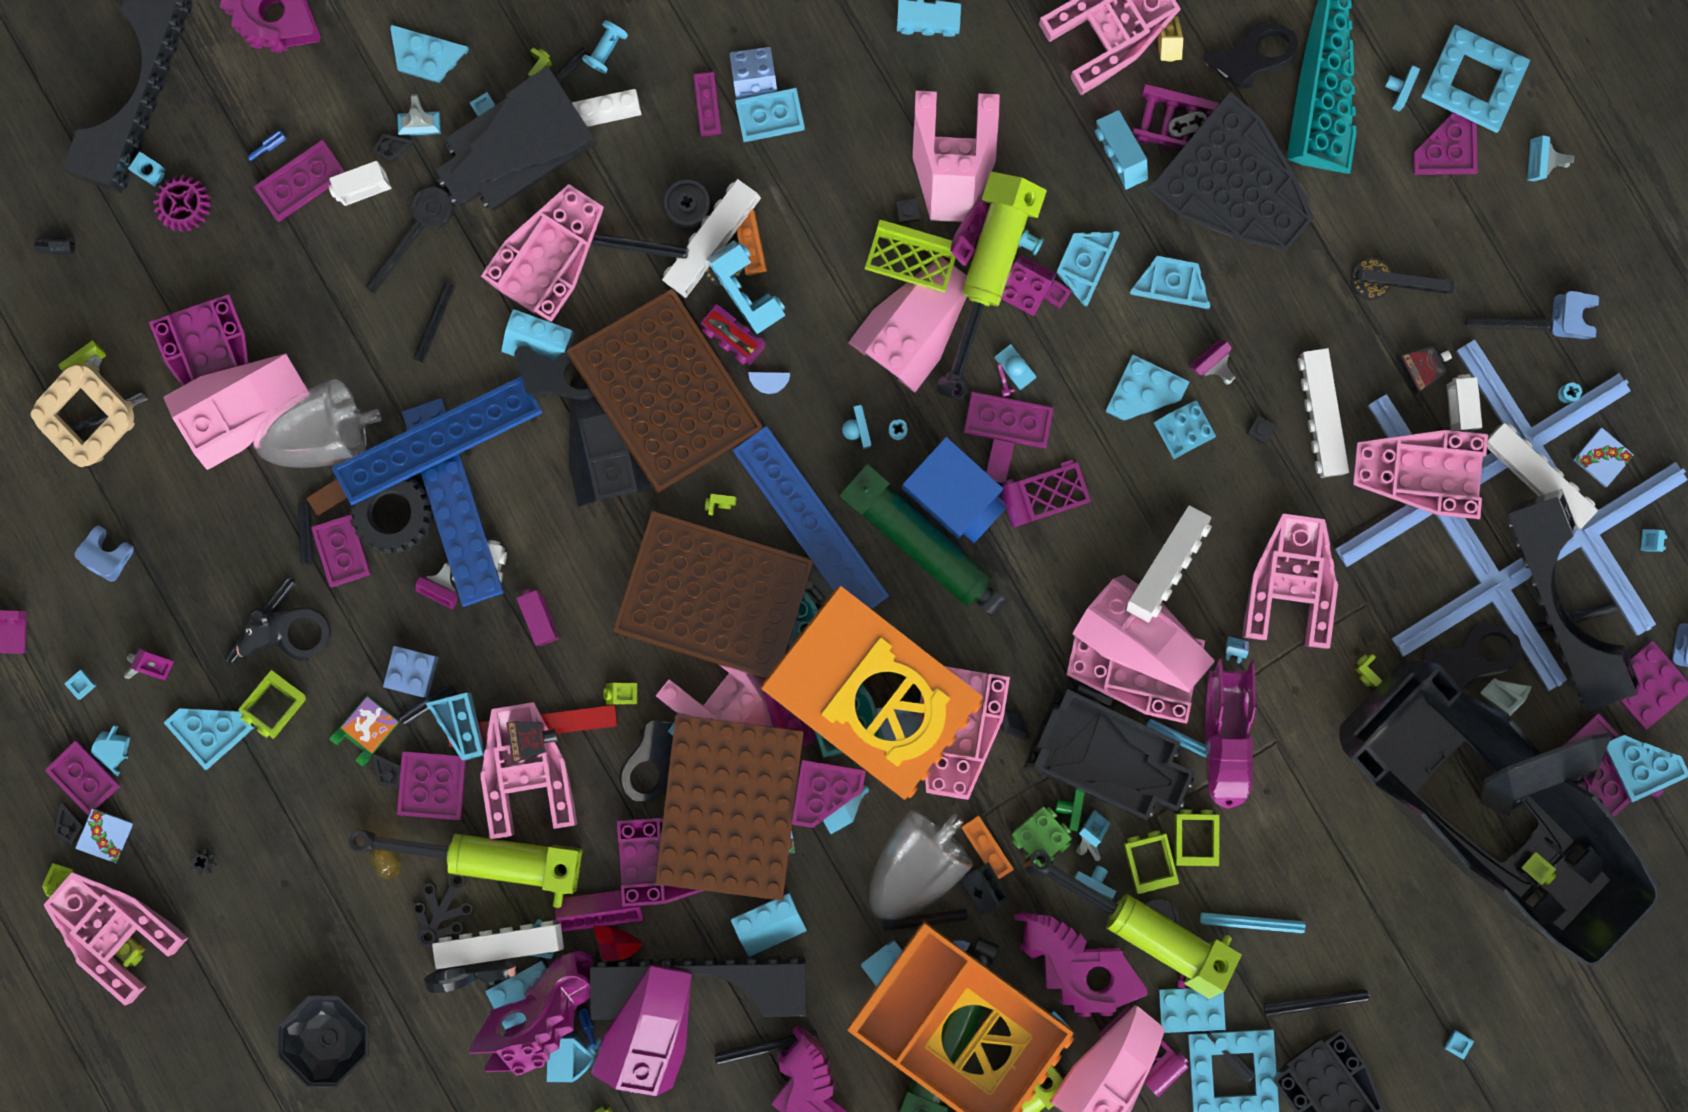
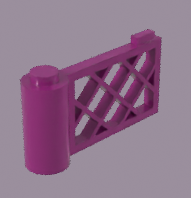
M1073 460L1061 463V468L1018 482H1014L1013 479L1002 482L1003 490L1001 496L1003 502L1008 505L1006 511L1012 528L1090 503L1091 500L1078 462L1073 463ZM1073 468L1077 475L1074 483L1063 478L1066 471ZM1053 476L1059 479L1055 489L1044 485L1047 477ZM1061 481L1072 486L1068 496L1057 492ZM1032 482L1039 486L1035 496L1027 493L1024 484ZM1041 488L1052 492L1048 503L1037 498ZM1074 488L1082 491L1085 500L1077 502L1070 498ZM1055 494L1066 499L1060 508L1051 505ZM1035 500L1046 506L1043 513L1036 516L1032 509Z
M1128 1005L1098 1035L1102 1038L1131 1007ZM1163 1040L1160 1045L1167 1052L1161 1058H1155L1158 1061L1151 1066L1144 1082L1157 1097L1189 1068L1186 1065L1189 1061L1180 1052L1176 1055Z

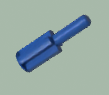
M278 129L263 140V145L249 154L248 159L252 161L264 151L268 150L270 152L285 141L286 136Z
M582 1009L578 1012L583 1033L587 1034L590 1047L595 1048L597 1044L593 1034L594 1023L591 1020V1013L589 1009Z

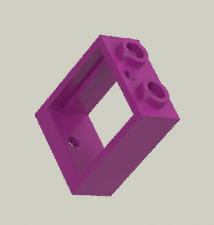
M532 588L521 592V596L517 598L535 646H543L560 639L542 592L535 589L532 590Z

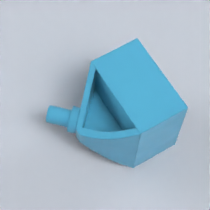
M863 785L862 793L823 820L830 834L854 821L861 799L869 792L866 785Z
M578 1033L563 1035L560 1040V1048L551 1053L550 1060L547 1061V1082H574L582 1076L594 1062L602 1039L598 1038L596 1040L597 1046L591 1048L590 1044L587 1045Z

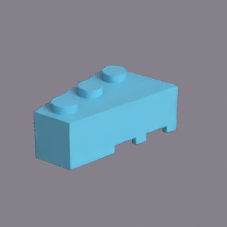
M899 0L897 31L907 35L914 32H922L923 35L928 36L934 35V33H943V36L948 37L955 36L960 31L961 4L937 0L935 3H927L924 0H916V2Z
M1118 110L1097 120L1095 134L1098 140L1103 142L1105 152L1111 159L1125 190L1148 180L1147 158L1120 111Z
M463 693L426 703L461 760L484 756L485 748L471 693Z

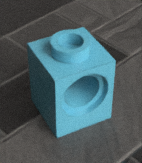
M141 152L138 153L128 168L154 187L163 180L166 170ZM148 166H152V172L145 175V169Z

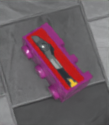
M717 304L701 322L702 332L709 338L713 336L720 341L718 345L728 352L730 349L736 354L734 358L742 365L747 363L750 366L766 347L765 341L762 338H757L750 332L749 328L744 327L736 318Z

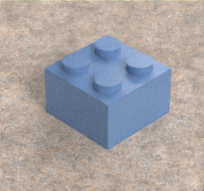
M394 646L383 687L428 698L439 657Z

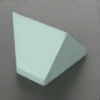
M1494 678L1480 694L1499 713L1511 716L1525 702L1532 686L1499 681Z

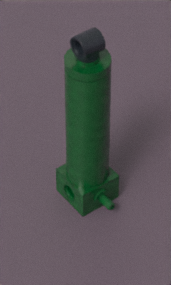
M867 464L840 494L839 499L859 517H864L962 604L967 607L972 601H975L978 606L993 617L1006 603V600L987 585L992 576L890 488V483Z
M978 937L971 955L990 968L989 965L993 963L999 945ZM967 1005L953 1011L944 1022L941 1033L942 1045L947 1057L953 1064L972 1040L984 1006ZM912 1079L910 1087L907 1086L897 1112H947L948 1107L945 1102Z

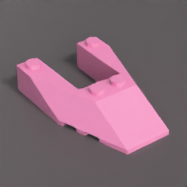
M1071 0L1041 17L1039 26L1048 41L1051 42L1088 20L1107 52L1072 71L1070 78L1080 95L1135 61L1180 11V7L1176 0Z
M916 91L913 162L930 221L963 222L970 210L982 198L990 172H992L996 162L999 94H978L976 139L935 137L937 92Z
M1282 514L1253 573L1244 616L1243 638L1267 640L1272 598L1310 603L1304 646L1322 649L1330 648L1338 582L1335 577L1334 562L1331 556L1325 519Z
M725 666L721 667L728 671L729 674L704 705L670 679L656 695V697L679 715L773 727L763 690L759 688L765 679Z
M535 703L492 709L481 772L490 839L515 835L508 793L547 787L553 828L577 825L566 764L555 742L547 743L548 752L512 763L506 722H543L544 729L548 730Z
M74 872L67 877L44 904L56 928H59L67 947H70L77 964L124 1005L132 1003L146 987L113 958L130 936L138 930L166 956L175 954L188 939L171 922L136 898Z

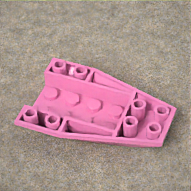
M568 184L504 241L481 277L533 314L552 322L576 286L604 207Z
M282 354L200 376L165 395L163 398L173 420L188 445L208 470L247 448L308 389L287 354Z
M1442 430L1358 442L1353 485L1436 515L1480 519L1482 498L1479 497L1482 460L1487 452L1488 434Z
M1125 575L1114 578L1087 608L1073 635L1109 660L1190 692L1212 666L1214 659L1163 603L1160 604L1162 609L1158 616H1153L1149 623L1126 611L1129 600L1139 585Z
M1075 636L1067 671L1068 676L1146 715L1187 724L1194 687L1190 692H1187L1109 660ZM1195 638V640L1204 648L1205 640Z
M946 667L982 695L983 699L981 702L983 704L976 713L972 712L969 715L968 719L970 721L963 730L959 729L956 732L955 736L957 738L950 747L946 746L943 749L942 753L944 755L940 761L930 766L929 770L931 772L925 779L926 793L968 800L1003 721L1010 677ZM921 694V697H920V703H919V704H923V703H924V698H923L922 694ZM920 713L921 724L924 720V713Z
M1134 1005L1073 1065L1049 1102L1062 1112H1131L1155 1060L1165 1028L1141 1008Z

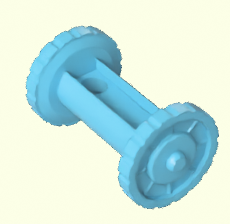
M609 21L603 22L602 25L606 31L592 55H584L582 57L586 64L602 73H606L608 70L604 63L618 39H626L628 36L623 29Z

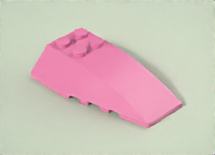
M943 257L937 258L941 267L950 264ZM933 261L926 267V270L930 274L938 270ZM953 266L945 293L907 282L873 309L848 343L862 354L870 356L898 377V381L915 393L941 359L967 298L961 294L967 275ZM921 271L914 277L920 279L925 274ZM941 273L931 277L935 284L943 286L945 280Z

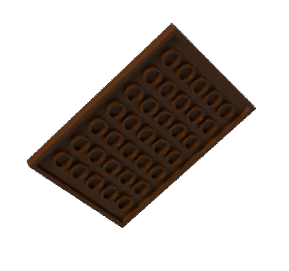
M673 289L566 351L657 493L763 429Z
M652 511L613 632L766 679L785 655L814 560Z
M676 714L656 875L657 885L783 901L804 730Z

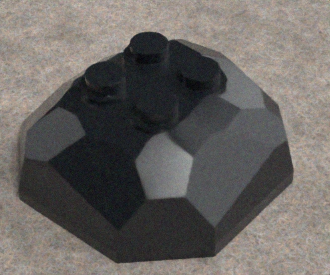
M308 995L277 1026V1057L307 1088H338L369 1057V1025L340 995Z

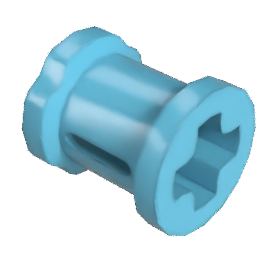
M1025 230L1018 247L1022 246L1032 251L1033 255L1036 256L1044 239H1039L1029 234L1028 230Z
M1574 382L1568 383L1558 390L1559 400L1566 404L1578 400L1582 394V388ZM1567 391H1572L1573 395L1568 396Z
M901 419L892 421L889 426L890 436L895 440L903 439L908 431L906 422ZM901 425L903 433L895 434L893 427Z

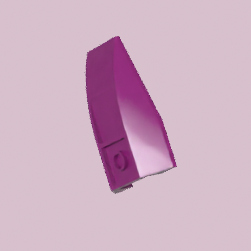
M230 294L149 322L163 360L181 386L200 376L249 363L245 332Z
M662 818L617 821L622 907L665 904L704 891L656 884L663 825Z
M649 965L604 1034L591 1071L592 1075L614 1089L657 1096L673 1088L686 1051L691 972Z

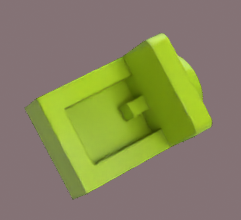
M531 49L532 55L538 61L528 73L529 78L547 66L550 68L552 65L549 54L542 49Z
M1365 654L1356 662L1358 666L1355 670L1361 675L1359 679L1367 687H1377L1382 682L1368 667L1376 658L1373 654L1368 656Z

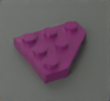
M1453 113L1413 153V175L1478 173L1477 125L1475 122Z
M802 760L792 824L813 828L863 791L866 770Z

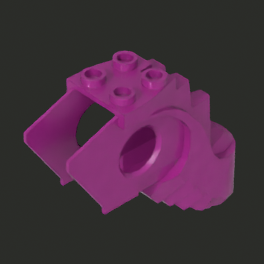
M221 0L220 8L224 9L226 14L233 16L231 26L240 33L244 41L250 43V47L262 49V46L269 47L273 52L282 53V50L287 51L288 47L320 42L321 36L307 0ZM282 3L284 12L279 19L275 21L264 19V12L269 5Z
M1219 659L1215 670L1209 671L1207 677L1205 704L1206 774L1212 799L1216 804L1227 809L1243 804L1252 791L1253 738L1249 734L1251 724H1253L1256 710L1254 659L1251 660L1246 672L1243 670L1223 671L1222 659Z
M1020 912L1014 914V920L1025 921L1024 942L1020 943V949L1025 951L1031 958L1043 955L1045 987L1047 989H1060L1061 1003L1063 1005H1072V1010L1079 1014L1080 1017L1092 1016L1091 1012H1098L1100 1016H1112L1113 1012H1116L1117 1007L1147 996V988L1128 963L1120 948L1084 949L1087 942L1079 932L1075 933L1070 925L1066 926L1061 919L1058 921L1052 915L1040 912ZM1097 966L1108 969L1111 973L1108 986L1099 991L1090 989L1086 981L1088 972Z
M581 951L563 954L555 961L553 960L548 969L542 971L540 977L536 978L533 986L527 988L524 993L526 999L490 1010L488 1018L469 1047L470 1054L493 1053L485 1065V1072L512 1071L518 1076L535 1068H541L545 1065L546 1061L550 1060V1054L560 1048V1040L563 1035L573 1031L574 1010L578 1005L590 998V967L593 965V956ZM513 1013H523L526 1021L507 1028L502 1036L499 1029L503 1020Z
M795 1026L792 1032L798 1040L787 1051H781L778 1055L780 1072L790 1076V1078L775 1096L772 1105L780 1112H847L829 1098L833 1096L835 1080H831L832 1069L829 1068V1058H826L824 1047L806 1029Z

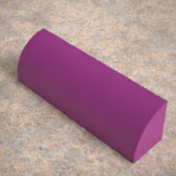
M621 890L563 898L562 906L560 908L555 907V919L557 924H561V931L564 932L592 928L593 926L643 921L642 905L622 907Z

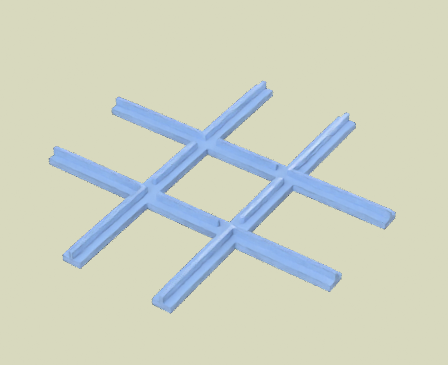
M1473 340L1455 351L1471 377H1477L1478 388L1501 424L1512 425L1517 430L1516 434L1521 439L1528 440L1533 445L1532 449L1537 454H1543L1548 459L1547 463L1552 468L1557 467L1543 445L1630 392L1627 386L1629 382L1627 379L1623 380L1619 373L1581 396L1578 400L1573 401L1531 427L1477 342ZM1387 394L1368 405L1369 410L1387 438L1412 435ZM1492 452L1483 457L1480 484L1508 468ZM1677 462L1669 465L1600 508L1581 529L1576 530L1574 536L1565 544L1558 556V560H1560L1577 548H1581L1636 636L1652 629L1651 627L1656 625V623L1602 540L1600 534L1687 480L1684 475L1686 471L1684 468L1680 469ZM1407 504L1339 546L1335 551L1345 567H1348L1433 513ZM1437 515L1480 584L1391 638L1402 656L1407 655L1492 602L1507 628L1519 637L1524 655L1547 691L1562 685L1567 678L1511 591V589L1532 576L1530 568L1525 567L1522 557L1498 571L1465 518Z

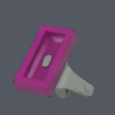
M1221 339L1188 366L1193 373L1198 375H1219L1226 385L1235 379L1227 365V360L1230 356L1229 352L1232 348L1228 342Z
M446 562L441 571L435 576L419 577L416 582V592L453 610L457 604V594L450 582L452 572L449 563Z
M139 649L137 654L129 653L127 655V660L132 665L124 673V678L130 679L140 672L165 680L174 661Z

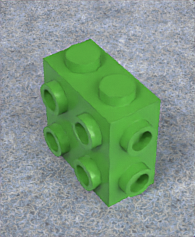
M1041 806L1011 833L1014 837L1011 840L1019 850L1023 847L1028 853L1025 856L1026 858L1033 852L1042 850L1049 854L1052 861L1055 859L1053 855L1056 852L1060 851L1062 853L1071 845L1069 841L1072 838L1069 836L1071 831L1064 823L1059 825L1055 820L1057 815L1050 807L1045 809L1044 806ZM1034 859V863H1037V865L1040 867V861L1038 859Z

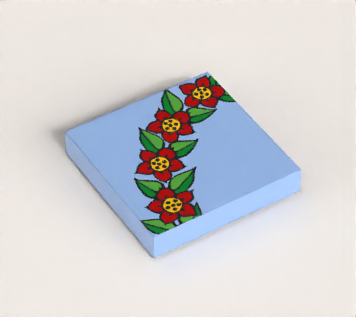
M1600 428L1573 461L1600 484L1607 487L1634 455L1603 428Z
M92 808L75 849L117 863L133 823Z

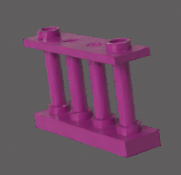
M1145 84L1141 97L1145 98L1147 103L1140 130L1134 128L1132 134L1137 142L1147 143L1149 141L1182 149L1189 140L1190 135L1181 137L1180 140L1168 137V125L1173 119L1175 108H1186L1187 114L1200 111L1206 113L1208 117L1219 103ZM1157 102L1166 103L1165 105L1167 106L1160 135L1148 132L1154 105Z

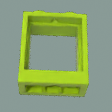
M271 670L238 709L241 714L240 719L248 725L253 723L257 726V731L266 738L270 736L274 739L305 702L306 697L302 692ZM270 685H273L294 701L273 729L249 712Z
M1180 809V813H1174V865L1219 866V814H1214V810H1201V814H1192L1193 810ZM1182 820H1212V856H1182Z
M1160 830L1149 832L1148 837L1140 839L1139 835L1127 838L1128 842L1123 843L1137 894L1179 884L1167 834L1160 833ZM1160 840L1169 875L1140 883L1131 848Z

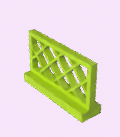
M879 220L865 270L945 293L956 257L950 252L951 240ZM879 237L888 239L891 245L881 250L878 245ZM902 244L908 245L911 251L901 256L897 247ZM894 249L898 258L888 262L884 253ZM925 250L928 251L931 257L921 261L917 253ZM879 255L885 262L880 267L871 265L872 259ZM914 255L918 264L908 268L904 259ZM945 256L951 258L950 264L941 267L937 258ZM901 261L905 270L900 273L894 272L891 265ZM934 261L938 270L929 274L924 265ZM921 267L925 276L920 279L915 278L911 271ZM941 273L945 280L943 286L935 284L931 277Z

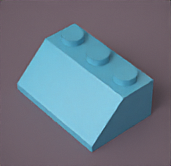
M513 309L505 330L501 352L514 356L515 350L518 347L528 346L534 353L550 360H555L570 348L575 333L570 329Z
M790 892L784 894L783 901L772 899L731 918L738 938L749 957L807 931Z

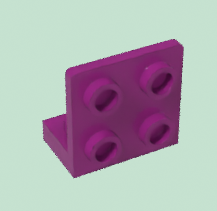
M1020 254L1010 271L1001 299L1034 316L1057 274Z
M0 610V653L24 654L26 652V611Z

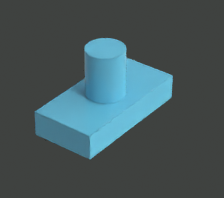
M1412 66L1408 70L1404 81L1394 76H1389L1385 87L1398 92L1392 109L1400 112L1405 106L1419 73V68Z
M1096 866L1091 877L1080 871L1074 875L1075 879L1108 899L1112 900L1116 891L1102 884L1108 873L1103 867Z

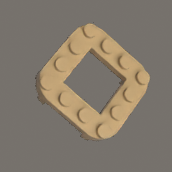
M77 364L67 368L36 401L31 411V417L37 427L72 463L79 467L89 466L103 460V456L135 424L133 422L134 413L132 408L134 406L130 400L125 401L98 373L100 370L98 367L88 364ZM80 388L109 416L85 443L58 416L59 410Z

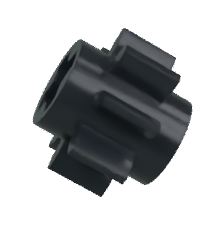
M204 849L202 854L199 850H195L196 856L189 858L193 864L190 869H197L198 875H201L204 870L207 874L211 873L210 867L217 865L213 860L216 854H208V849ZM202 858H205L206 862L201 866L200 862Z

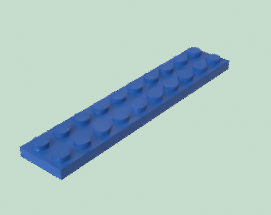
M521 376L331 468L352 506L542 414V410L534 396L526 393Z
M442 398L405 410L402 414L407 430H410L447 411ZM459 453L422 471L421 475L461 604L465 607L503 594L504 591Z
M767 426L733 449L737 458L811 560H814V565L833 591L837 586H842L870 609L889 597Z

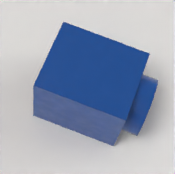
M947 437L902 486V490L956 540L964 534L970 541L975 543L1008 507L998 497L1003 488Z

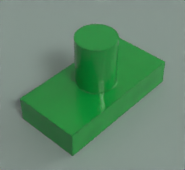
M1076 789L1073 802L1057 800L1055 811L1070 814L1068 829L1078 831L1084 793Z

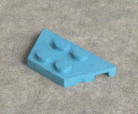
M393 25L390 28L397 68L402 73L439 83L446 76V73L454 68L457 64L456 62L469 51L467 46Z
M1120 232L1074 233L1056 273L1086 307Z
M1157 256L1130 291L1131 295L1204 309L1210 308V302L1206 295V288L1201 278L1198 263Z

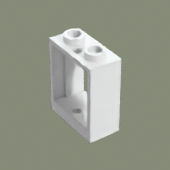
M378 161L329 178L331 181L329 189L332 196L344 206L392 189L385 169Z
M1470 374L1459 375L1457 378H1453L1452 382L1446 384L1451 431L1471 433L1482 428L1477 377L1471 378Z

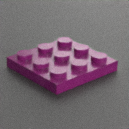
M1654 641L1647 643L1630 658L1640 686L1636 696L1620 700L1621 704L1643 730H1647L1688 695V681Z
M403 751L397 815L461 820L466 760H461L460 756Z

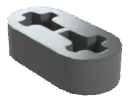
M1198 111L1172 119L1168 125L1169 135L1173 138H1181L1194 134L1199 127L1197 124L1190 125L1189 123L1193 122L1195 117L1198 120L1202 119L1204 122L1207 118L1206 115ZM1175 123H1177L1178 126L1186 125V127H1183L1180 130V133H1178L1177 130L1172 129L1175 126Z

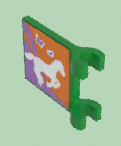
M366 696L329 740L338 746L343 738L347 737L363 750L355 761L364 767L372 754L375 753L400 722Z

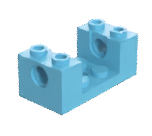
M732 241L706 260L750 328L758 334L784 317L785 314L782 310L785 307L776 296L771 297L768 293L751 303L746 294L740 293L738 289L741 286L732 275L751 263L748 258L751 254L745 245Z

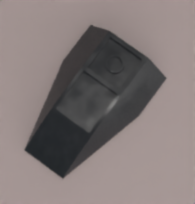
M583 378L570 380L572 388L580 390L589 388ZM593 397L583 401L570 399L569 470L578 507L599 503L600 500L629 493L654 490L596 398Z
M1342 1030L1314 1041L1285 1062L1272 1078V1081L1295 1112H1385L1366 1063Z

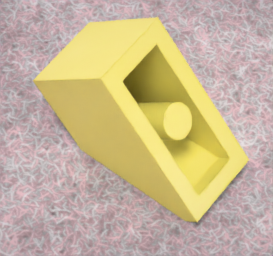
M1178 16L1174 17L1158 35L1160 59L1168 62L1182 60L1183 35Z

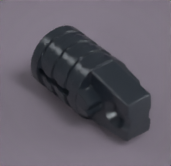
M72 235L37 238L34 248L37 253H49L52 255L74 254L75 239Z
M1080 681L1074 691L1107 707L1113 701V698Z

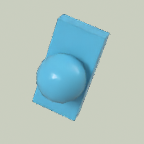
M1009 345L994 357L998 364L1001 363L1003 370L1019 390L1037 378L1012 345Z
M861 405L854 406L856 420L846 421L843 424L842 433L849 440H856L860 437L863 450L871 448L863 408Z

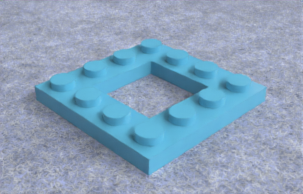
M1454 25L1421 97L1497 133L1502 126L1530 60ZM1464 55L1501 72L1488 103L1451 86Z
M1273 1029L1211 1033L1216 1039L1215 1044L1208 1038L1207 1033L1188 1034L1193 1112H1279L1278 1088L1272 1081V1078L1277 1073ZM1224 1050H1227L1230 1054L1253 1053L1255 1094L1214 1097L1211 1055H1222Z

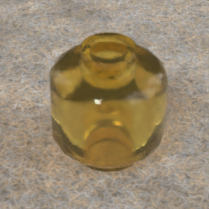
M377 849L374 851L375 854L370 861L378 877L390 879L400 873L402 862L397 852Z

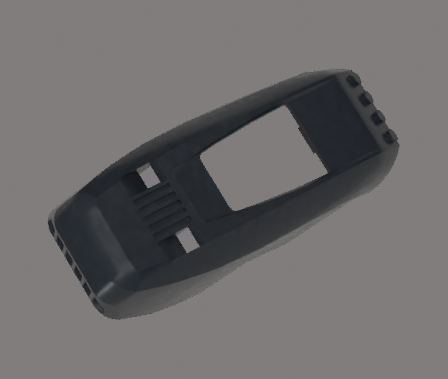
M1412 661L1399 664L1340 725V743L1347 756L1422 834L1502 908L1580 963L1596 965L1604 961L1655 906L1658 898V886L1637 847L1594 794L1568 779L1557 785L1527 795V801L1524 802L1525 807L1537 820L1538 825L1503 862H1498L1417 794L1420 787L1463 742H1466L1495 773L1505 767L1541 754L1512 719L1463 692L1441 665L1430 661ZM1580 845L1586 852L1574 863L1567 857ZM1535 852L1556 869L1554 873L1556 878L1549 885L1546 883L1543 886L1540 885L1522 869ZM1536 890H1539L1544 896L1534 907L1527 904L1525 901Z

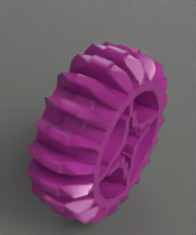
M181 175L180 180L173 176L172 183L169 180H165L167 186H159L162 192L155 193L159 200L153 201V204L159 206L154 209L155 213L159 214L158 220L163 221L164 226H170V229L173 231L178 228L180 232H184L185 227L188 231H192V225L199 228V220L206 222L203 215H210L206 208L211 207V203L205 202L210 199V195L205 194L207 189L201 187L202 183L200 181L195 182L193 177L187 179L184 175ZM179 189H188L187 191H184L182 194H174V192ZM195 195L197 196L196 209H194L192 206V202L195 199ZM169 198L172 200V207L170 208V213L168 212L167 207ZM176 199L183 201L189 209L184 206L182 207ZM184 213L191 214L189 217L185 219H176L178 216L181 217V215Z

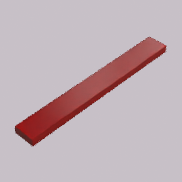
M615 705L540 714L548 730L557 729V733L618 726ZM490 721L478 722L483 743H487Z

